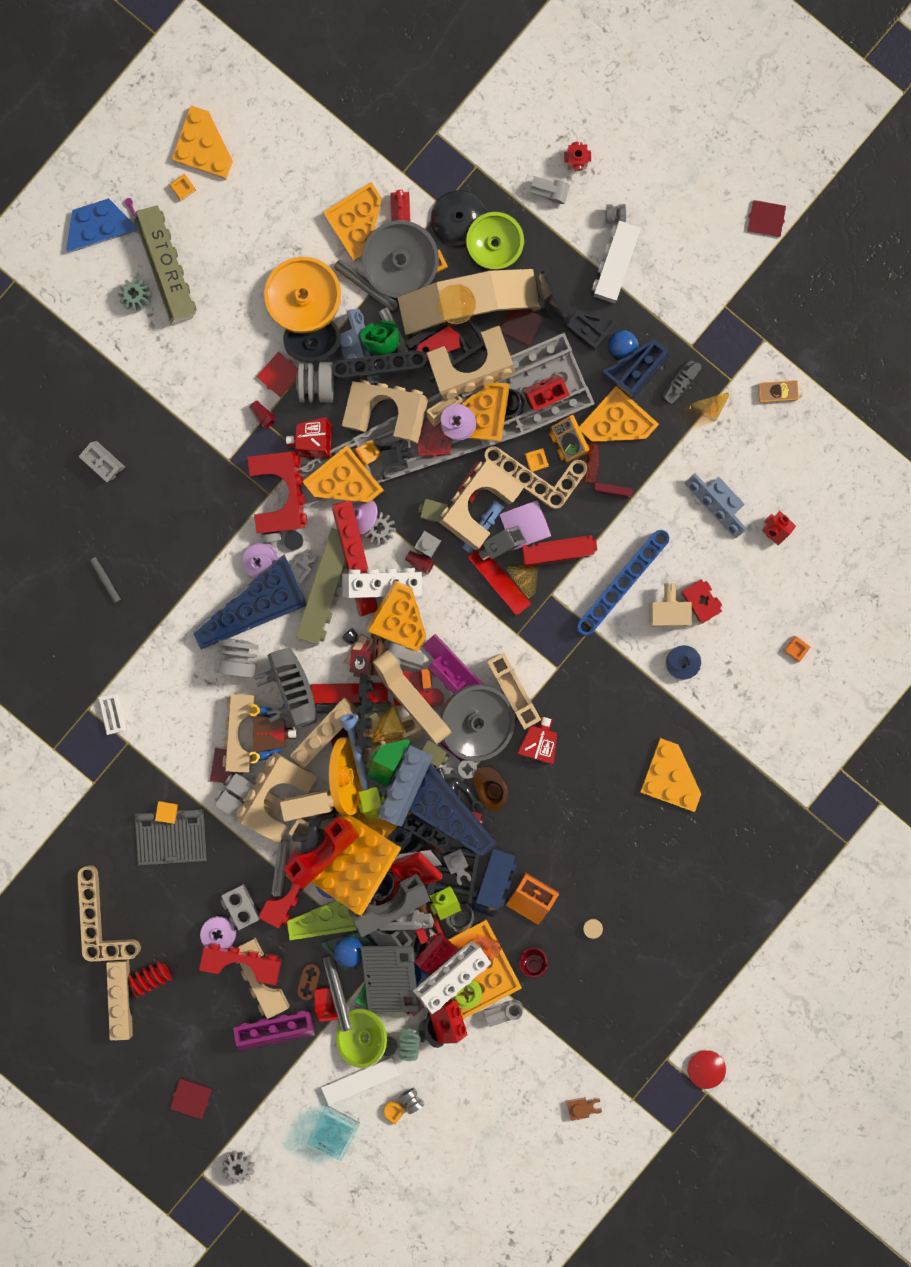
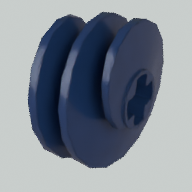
M677 646L667 655L666 667L668 672L677 679H691L700 670L701 657L697 650L691 646ZM683 657L686 658L685 661H688V665H684V668L681 667L682 664H679V660H683Z

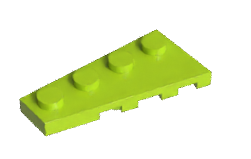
M337 900L287 920L290 940L357 929L348 913L349 908Z

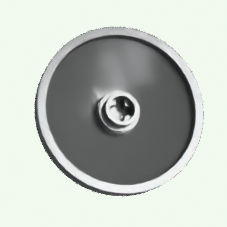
M394 220L382 224L370 234L363 248L362 265L368 281L376 290L384 295L398 298L430 285L438 269L439 253L434 239L422 226L407 220Z
M483 684L469 685L456 691L447 700L440 715V718L452 732L443 740L445 745L455 755L469 761H483L496 756L509 743L515 727V715L510 701L497 689Z

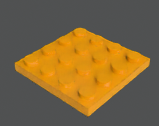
M341 815V818L352 823L360 836L311 883L356 914L362 916L401 847L352 815Z
M487 919L477 923L465 932H460L448 939L459 950L472 940L482 949L491 962L485 971L473 979L479 983L482 997L475 1007L471 1009L460 1008L463 1019L522 988ZM465 986L464 992L460 994L464 995L466 1001H468L469 995L475 992L468 991V988Z

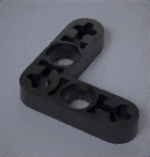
M414 815L407 816L402 827L397 826L387 837V839L401 847L398 855L413 838L438 853H445L451 848L449 836ZM423 832H432L429 837H422ZM402 835L405 837L401 842L395 841L397 836Z

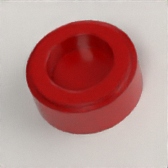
M432 688L426 692L425 700L431 707H438L444 701V694L441 690Z

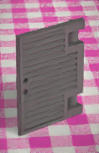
M204 809L177 811L175 824L155 821L157 812L135 814L138 865L207 861ZM188 818H197V823H188ZM142 821H151V826H142Z
M361 946L368 1010L372 1012H419L420 1002L413 992L417 988L414 948L412 946ZM400 953H406V961H400ZM405 997H411L412 1004H405Z

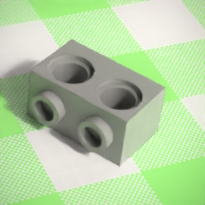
M244 884L222 895V906L225 910H229L231 914L229 919L233 927L237 926L238 930L260 920L258 918L259 913ZM237 894L240 897V903H232L230 900L231 895ZM240 912H246L249 915V919L242 921L239 918Z

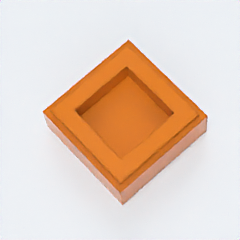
M794 636L783 651L797 662H800L811 647L797 636Z
M421 669L423 689L432 688L431 670Z

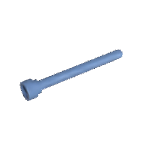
M346 714L341 717L342 727L348 732L361 789L364 791L369 789L361 753L355 747L357 719L355 714Z

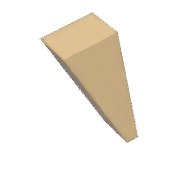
M459 395L453 399H443L426 410L427 419L435 427L441 422L443 410L450 405L461 404L463 399Z

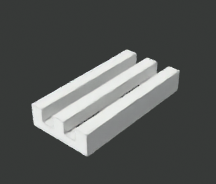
M118 693L98 697L106 734L126 731ZM111 698H114L121 728L117 726ZM104 700H107L113 730L110 729Z

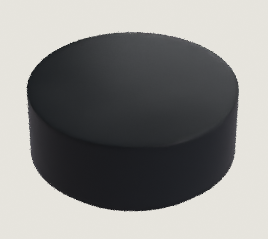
M297 531L288 532L284 538V544L290 550L300 549L304 542L303 536Z

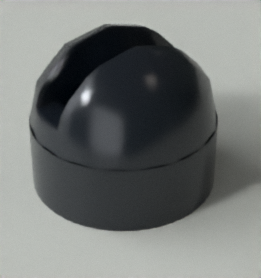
M351 628L341 639L345 643L352 645L358 641V634Z

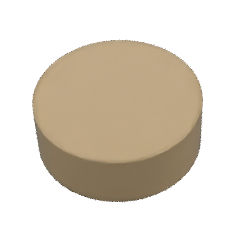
M589 919L584 923L583 931L587 937L594 939L602 934L603 927L597 919Z

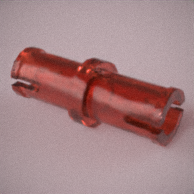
M588 444L589 452L587 461H585L587 465L585 482L597 483L601 447L599 444Z

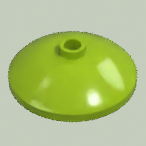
M489 212L481 215L471 224L467 233L466 244L471 258L478 265L490 270H500L509 267L520 257L524 246V235L518 222L511 216L501 212ZM492 241H497L499 243L498 246H492Z
M355 1009L348 1012L352 1026L351 1030L342 1032L338 1024L336 1044L340 1055L348 1064L357 1068H366L376 1064L382 1058L387 1045V1033L383 1022L375 1013L367 1009Z

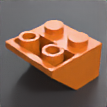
M525 872L506 906L539 925L551 909L559 893Z

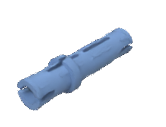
M494 500L487 512L482 514V519L478 524L488 530L491 525L495 524L494 520L504 507ZM466 543L462 546L464 550L472 554L474 550Z

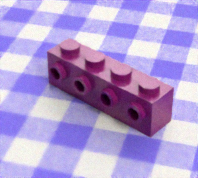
M300 1011L290 1016L281 1015L271 1020L262 1019L252 1024L243 1023L238 1027H233L235 1043L239 1051L315 1035L312 1016L310 1012Z

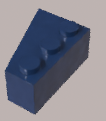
M653 339L626 358L619 360L613 366L602 371L603 377L633 400L669 358V350Z
M493 848L475 904L472 908L473 911L494 917L498 909L502 910L505 898H502L504 891L508 892L511 880H508L509 874L514 873L517 864L514 862V855Z

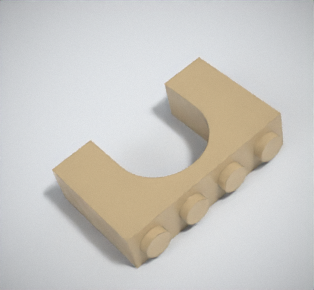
M500 326L481 332L488 355L484 365L477 371L471 373L457 371L452 366L445 346L427 352L439 391L444 400L453 399L461 393L471 392L477 387L490 385L496 380L509 378L512 374L516 373Z
M360 380V383L352 381L342 426L349 430L367 432L373 408L382 400L393 399L398 407V418L393 436L400 440L418 443L429 398L422 395L423 392L412 389L411 392H407L405 388L394 386V389L388 388V385L377 383V386L366 380Z
M488 459L483 463L480 461L474 468L476 473L472 478L469 476L463 483L464 489L461 493L458 491L451 499L453 504L450 508L446 506L440 514L442 518L439 523L474 550L480 548L490 532L470 516L468 511L470 495L475 490L485 489L491 491L506 504L510 505L524 488Z
M274 752L267 759L263 772L257 776L256 784L248 792L244 805L238 809L236 814L237 821L279 843L288 826L283 821L266 813L264 799L267 792L277 784L288 783L309 793L317 776L306 768L303 769L300 765Z
M330 788L286 797L284 801L280 802L284 822L331 812L335 807Z

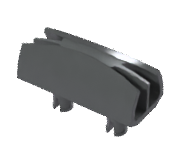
M288 647L269 653L267 656L271 665L270 670L254 675L256 680L262 679L257 682L258 687L274 681L277 682L284 704L282 707L267 711L268 716L275 715L269 719L270 723L287 717L290 719L294 730L316 723V709L310 684L292 649Z

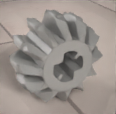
M382 512L379 513V519L376 518L370 531L364 534L365 537L372 535L369 540L371 543L377 538V545H380V539H383V542L387 544L386 536L393 539V535L389 531L396 532L395 528H389L395 522L390 521L387 523L390 516L386 515L382 519ZM378 524H382V527H385L381 534H378L377 530L374 531Z
M234 1151L233 1156L228 1154L227 1160L223 1161L222 1165L225 1168H223L222 1173H228L225 1178L226 1180H229L231 1177L233 1178L232 1184H235L237 1179L240 1184H243L244 1179L249 1181L250 1175L254 1174L255 1170L252 1167L255 1166V1162H249L252 1158L251 1155L246 1158L244 1157L245 1151H242L240 1156L237 1151ZM237 1164L241 1165L240 1171L236 1170Z

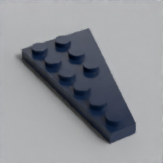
M285 554L193 630L201 650L218 643V640L228 639L307 605Z
M430 762L409 811L477 854L485 855L497 842ZM392 781L380 793L387 797V790L389 786L394 783V781Z

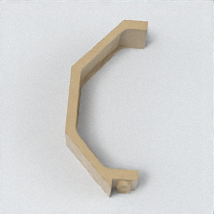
M533 269L487 271L436 282L398 297L405 335L413 333V336L424 329L450 320L493 311L532 308V311H536L541 308L537 301L539 295Z

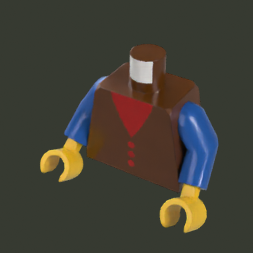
M254 704L247 705L253 707L251 713L246 712L247 715L253 716V752L246 753V755H252L253 760L247 762L248 764L267 760L274 752L281 753L282 748L286 747V739H297V730L286 728V720L280 719L270 723L269 719L275 715L268 716L267 711L273 710L272 708Z

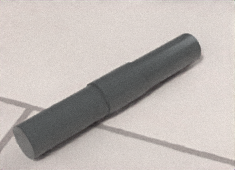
M92 558L90 563L114 604L119 602L121 599L97 558Z

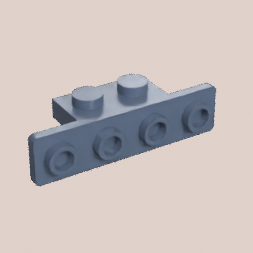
M359 309L348 310L347 314L352 329L340 334V347L344 360L374 356L367 352L361 341V331L365 328L362 313ZM359 363L356 365V370L362 367L365 369L366 365ZM381 375L367 377L370 384L382 382Z
M694 473L684 482L689 490L696 495L702 504L710 510L715 518L735 538L747 530L735 516L745 504L720 477L707 486Z

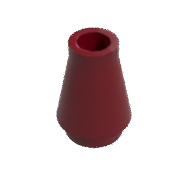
M258 400L249 406L260 427L267 429L275 423V415L260 404Z
M411 550L405 557V561L409 562L418 572H422L425 575L431 572L435 564L432 558Z

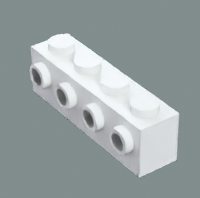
M619 221L618 226H613L610 234L613 240L611 244L607 243L604 252L607 258L605 262L601 261L598 270L601 276L599 280L595 279L592 290L595 291L593 297L616 303L641 230L640 227Z
M387 568L385 572H379V569H367V573H360L358 569L349 570V573H342L343 597H385L394 581L411 587L414 595H422V572L415 571V568H403V572H397L396 568Z
M471 940L415 988L413 992L423 1006L433 1014L441 1009L449 999L456 996L463 987L470 984L478 974L485 971L491 962L482 949Z

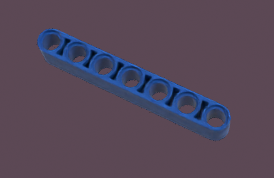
M657 530L649 537L579 620L577 630L580 634L589 635L593 633L669 542L670 537L666 531ZM657 534H662L665 537L663 544H658L655 541ZM645 548L651 549L653 553L650 559L643 556ZM632 563L640 565L639 573L631 571L630 566ZM619 578L627 579L628 585L626 588H621L618 585ZM608 592H612L616 596L613 603L607 602L605 598ZM595 607L603 609L601 617L594 616L593 610ZM587 621L591 624L589 632L582 631V622Z

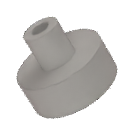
M280 531L261 534L263 542H269L273 548H277L276 541L281 540Z

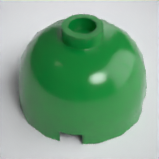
M382 320L379 321L380 324L374 326L371 323L361 331V341L367 352L377 356L391 354L396 350L399 345L400 335L394 322Z

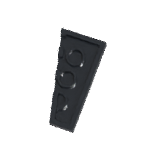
M360 674L358 698L359 701H362V704L357 706L360 723H356L358 739H355V747L361 754H369V748H372V737H369V729L373 727V721L370 718V711L373 710V700L370 699V692H373L374 684L368 674Z

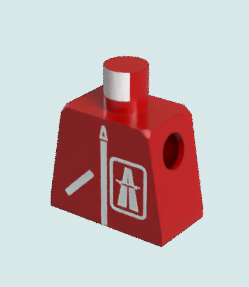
M326 417L300 423L296 426V435L286 437L287 447H296L297 452L302 457L329 459L331 458L332 425Z
M541 717L539 727L531 725L517 753L553 764L557 733L549 731L552 719Z

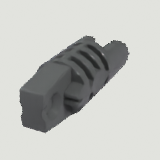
M688 360L672 381H670L662 394V398L670 404L675 402L684 393L687 386L691 384V381L694 380L701 369V363Z

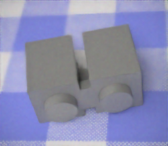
M238 772L235 775H229L225 782L228 786L224 792L220 790L214 799L217 801L216 807L234 818L238 809L245 801L230 793L229 790L246 800L248 792L256 784Z

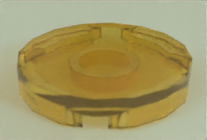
M460 284L450 285L440 292L437 299V308L440 316L445 321L451 324H461L473 316L476 309V300L468 287Z

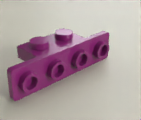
M436 634L423 644V648L435 659L428 668L444 684L447 690L454 694L463 687L483 684Z

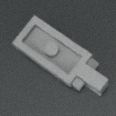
M412 910L382 926L379 930L433 927L434 920L431 914Z

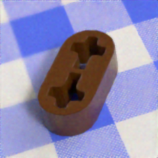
M315 963L307 964L302 972L297 993L303 1000L311 999L314 996V989L317 987L320 968ZM313 967L317 975H313L312 979L308 980L309 973L306 970H310ZM310 983L309 990L312 991V993H308L307 996L303 995L304 992L301 991V988L304 989L306 987V984Z

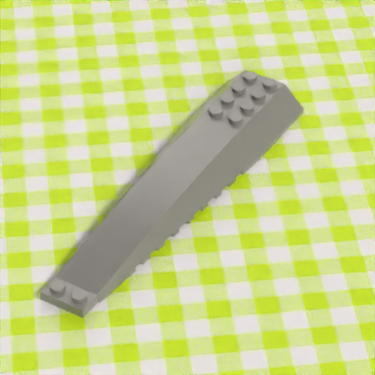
M565 333L512 355L511 359L516 373L512 374L509 378L494 381L508 383L509 388L520 392L525 404L518 416L505 418L501 442L529 433L595 404L573 356ZM556 374L561 376L570 396L536 412L533 411L528 405L523 390ZM477 387L475 390L461 393L459 396L464 402L484 387ZM440 392L428 399L426 410L443 400ZM427 411L425 412V416H424L423 422H424V421H429V420L427 419ZM398 415L332 449L331 458L347 445L359 459L354 450L370 440L374 444L375 438L382 444L399 441L400 439L393 436ZM450 438L451 454L434 457L433 455L419 456L418 443L403 440L404 448L402 450L411 448L413 455L410 459H404L407 461L408 468L388 472L386 479L383 480L380 474L384 468L381 457L365 467L374 479L381 483L500 442L477 439L456 441ZM315 458L308 462L307 465L299 468L303 481L331 458ZM304 483L301 486L302 494L305 496L304 508L320 501L330 500L329 498L314 497Z

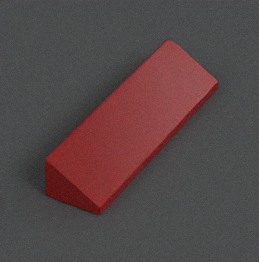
M481 546L467 558L517 616L531 603L494 559L489 557L483 560L480 557L479 550L483 548Z
M359 683L311 684L314 703H339L345 697L351 703L362 702L358 698ZM373 683L374 689L373 692H370V699L373 702H388V689L383 683Z

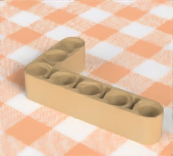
M489 447L485 452V461L487 459L523 486L525 491L553 510L560 509L587 471L584 461L575 460L570 464L556 486L553 487L499 448ZM495 451L498 453L499 458L491 461L488 458V453ZM507 462L512 463L514 470L511 472L505 471L503 468L504 464ZM574 465H581L583 472L581 474L574 473ZM526 473L529 475L530 481L522 483L519 480V476ZM569 480L572 483V488L569 490L563 489L562 481ZM538 484L543 485L545 493L537 494L535 486ZM557 495L560 497L561 503L553 505L550 498Z
M389 650L373 661L380 680L435 745L452 733L444 721L403 675L398 661Z
M92 865L83 867L78 872L82 955L87 961H107L134 958L141 950L138 941L133 939L102 941L98 870ZM85 870L92 872L90 880L84 877ZM86 889L93 891L92 899L85 896ZM87 908L93 909L95 913L93 918L86 915ZM89 927L95 930V937H90L87 934ZM130 944L135 947L134 954L127 952V945ZM108 946L115 947V955H111L108 953ZM89 947H94L97 950L96 956H91L88 953Z

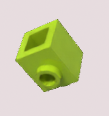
M378 787L359 792L361 803H358L361 814H365L368 820L379 819V808L386 801L385 796H382Z
M451 886L430 896L432 903L429 906L434 915L438 914L440 920L461 911Z

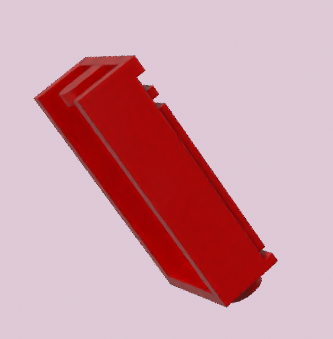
M589 535L588 537L583 536L538 543L537 546L532 544L531 547L522 545L524 566L591 557L597 550L596 539H592V535Z

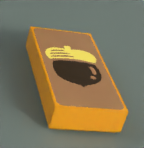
M798 380L759 383L760 403L798 400Z

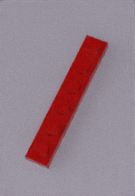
M351 500L331 505L348 573L349 570L354 569L360 570V573H367L368 565ZM376 597L355 598L359 616H365L378 610Z

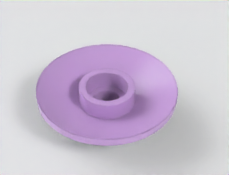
M374 501L369 503L356 502L353 505L360 535L367 533L376 521L377 506Z

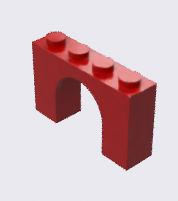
M297 452L248 457L250 476L275 474L286 482L289 489L288 501L282 509L271 513L254 514L256 533L306 528L307 515L303 509L305 496L301 491L303 477L299 473L301 459Z

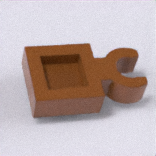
M586 1097L567 1100L570 1121L590 1118L589 1112L601 1113V1108L596 1109L593 1107L595 1103L600 1102V1098H593L590 1102L586 1101Z

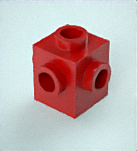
M573 142L571 145H568L567 151H564V163L568 164V170L583 171L587 169L588 162H591V150H588L587 144L583 145L582 142ZM575 154H582V156L576 157Z
M779 511L775 515L770 514L764 521L766 525L761 531L779 546L792 533L796 525Z

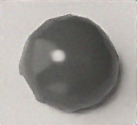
M467 903L459 904L461 911L445 918L446 925L454 932H465L471 928L474 922L473 909Z

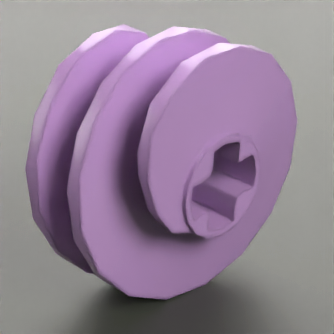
M461 404L448 406L441 415L442 430L449 438L456 441L469 438L476 428L474 413L468 407ZM458 419H459V421H460V423H461L459 426L457 425V422H456Z
M258 542L245 550L242 563L245 571L250 576L256 578L278 560L279 555L270 544Z
M223 916L212 917L201 928V941L204 946L209 945V943H217L221 945L220 948L228 949L236 938V929L229 919ZM220 930L222 931L221 935H223V937L220 936L219 938H216V934L213 932Z

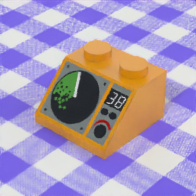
M573 415L550 428L552 431L549 433L553 443L557 442L559 446L557 452L561 460L565 459L566 463L589 452L588 445Z

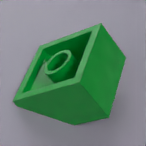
M405 739L383 744L378 751L374 750L367 765V769H369L367 777L387 787L400 766L403 754L408 749L411 741Z

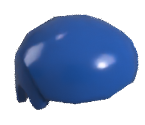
M626 330L614 333L609 340L610 352L619 359L626 358L639 348V342L635 335Z
M343 937L335 945L334 958L340 966L354 968L362 960L361 946L363 945L355 937Z

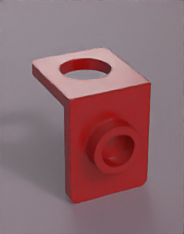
M330 988L314 989V1008L318 1021L337 1020L338 1017L334 1010Z

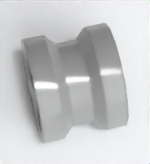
M465 759L461 761L458 766L460 776L466 779L474 777V773L477 771L475 762Z

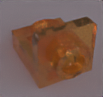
M477 933L475 943L481 949L487 951L489 948L492 949L489 960L493 961L494 957L498 958L501 951L499 941Z

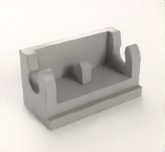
M98 441L90 442L79 456L106 482L115 479V475L125 468Z

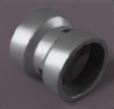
M606 204V224H613V222L619 221L626 223V204H619L618 206Z
M415 1087L398 1097L401 1103L405 1104L408 1114L416 1112L425 1105L422 1099L416 1097L418 1092Z

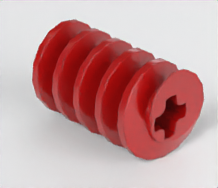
M156 961V968L151 964L149 965L150 971L142 968L143 975L137 971L135 972V979L129 975V985L136 998H139V994L145 995L146 991L151 992L152 986L157 989L159 983L161 985L166 984V979L172 981L171 973L165 964Z

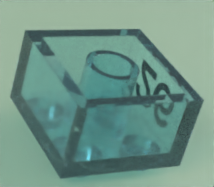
M326 1105L308 1138L307 1144L342 1161L359 1128L360 1122Z

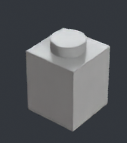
M424 531L414 548L432 558L441 541Z

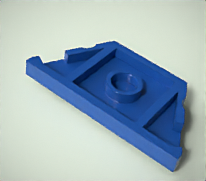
M108 198L72 210L66 249L70 253L138 230L136 225Z

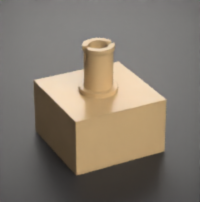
M664 583V601L649 603V626L692 625V602L676 601V583Z

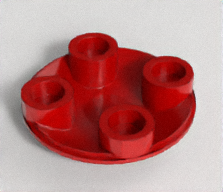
M701 1050L690 1059L687 1072L690 1080L696 1086L703 1089H711L723 1081L726 1075V1065L723 1058L716 1052Z

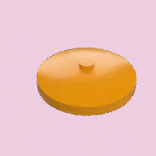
M295 257L282 262L271 272L266 281L264 299L270 316L279 326L295 333H311L325 327L335 317L341 304V288L337 276L324 262L311 257Z
M341 737L336 741L329 765L330 792L334 806L341 815H354L359 809L358 803H361L359 792L362 789L349 737Z

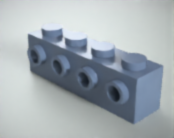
M413 746L405 750L403 754L404 761L395 772L396 779L389 786L387 799L379 808V818L402 827L433 755Z

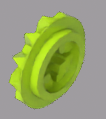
M475 980L466 985L468 991L475 992L469 995L468 1001H466L464 995L460 994L464 992L465 987L452 998L457 999L458 1005L462 1009H471L481 1000L482 990L479 983Z

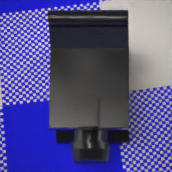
M377 438L374 439L375 446L382 450L381 458L384 468L380 474L383 480L386 479L388 472L408 468L407 461L404 459H410L413 455L411 448L402 450L404 448L403 440L382 444Z

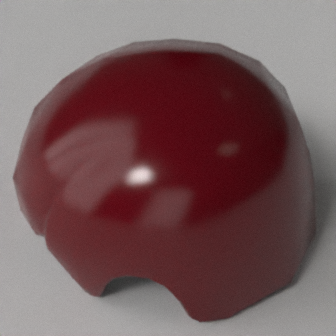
M531 947L522 952L519 966L523 974L529 978L536 979L547 971L548 959L542 950Z

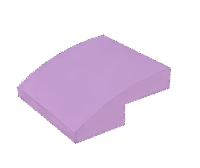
M538 500L500 514L505 529L519 526L527 541L523 545H529L551 536Z

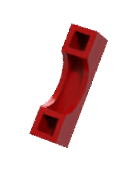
M339 816L335 818L324 829L326 832L325 839L316 850L305 855H297L283 868L292 883L305 888L360 836L350 821Z
M295 848L287 864L291 862L297 855L305 854L302 853L301 850ZM292 883L287 895L278 899H268L258 918L277 928L281 924L285 926L290 916L287 912L290 907L294 909L299 899L296 895L299 890L303 892L304 887Z
M209 943V945L204 946L200 971L219 974L227 964L241 962L253 970L257 982L277 984L282 959H278L277 955L266 954V956H261L257 951L247 950L246 953L241 952L240 948L231 946L225 949L220 948L221 945L217 943Z

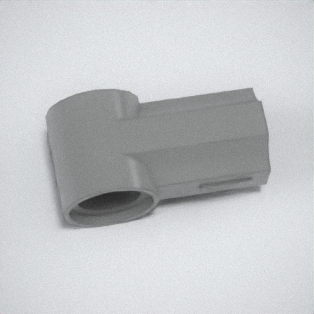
M534 176L529 193L548 198L549 201L557 204H565L570 185L563 181H550Z
M390 642L388 650L396 658L399 665L403 664L421 670L425 654Z
M513 999L508 1003L485 1010L489 1027L519 1019L523 1014L522 1003L519 1000ZM515 1005L519 1007L520 1011L517 1014H513L509 1011V1008Z

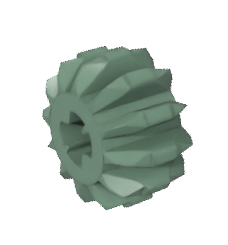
M136 278L132 279V283L125 280L127 286L120 285L124 292H118V296L123 297L120 299V303L125 304L126 309L132 306L133 311L137 310V306L144 309L142 303L149 304L145 297H151V293L146 292L149 290V286L144 285L143 280L137 283ZM133 291L138 293V296L135 295L136 298L131 296V293L134 294Z
M408 1028L401 1030L399 1040L400 1060L416 1061L418 1059L420 1037L418 1030Z

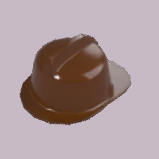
M479 768L473 777L479 799L483 802L486 809L498 811L507 803L508 787L499 773L493 768Z

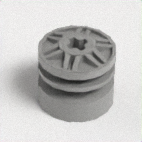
M299 362L296 374V390L300 403H305L306 394L309 396L310 403H313L314 394H318L320 403H333L334 377L332 362H320L318 371H314L313 363H309L308 371H306L305 363Z
M230 638L218 640V645L226 646V650H217V653L225 655V659L216 660L214 673L254 678L256 665L249 663L248 658H257V655L249 654V649L258 650L259 645L246 640Z

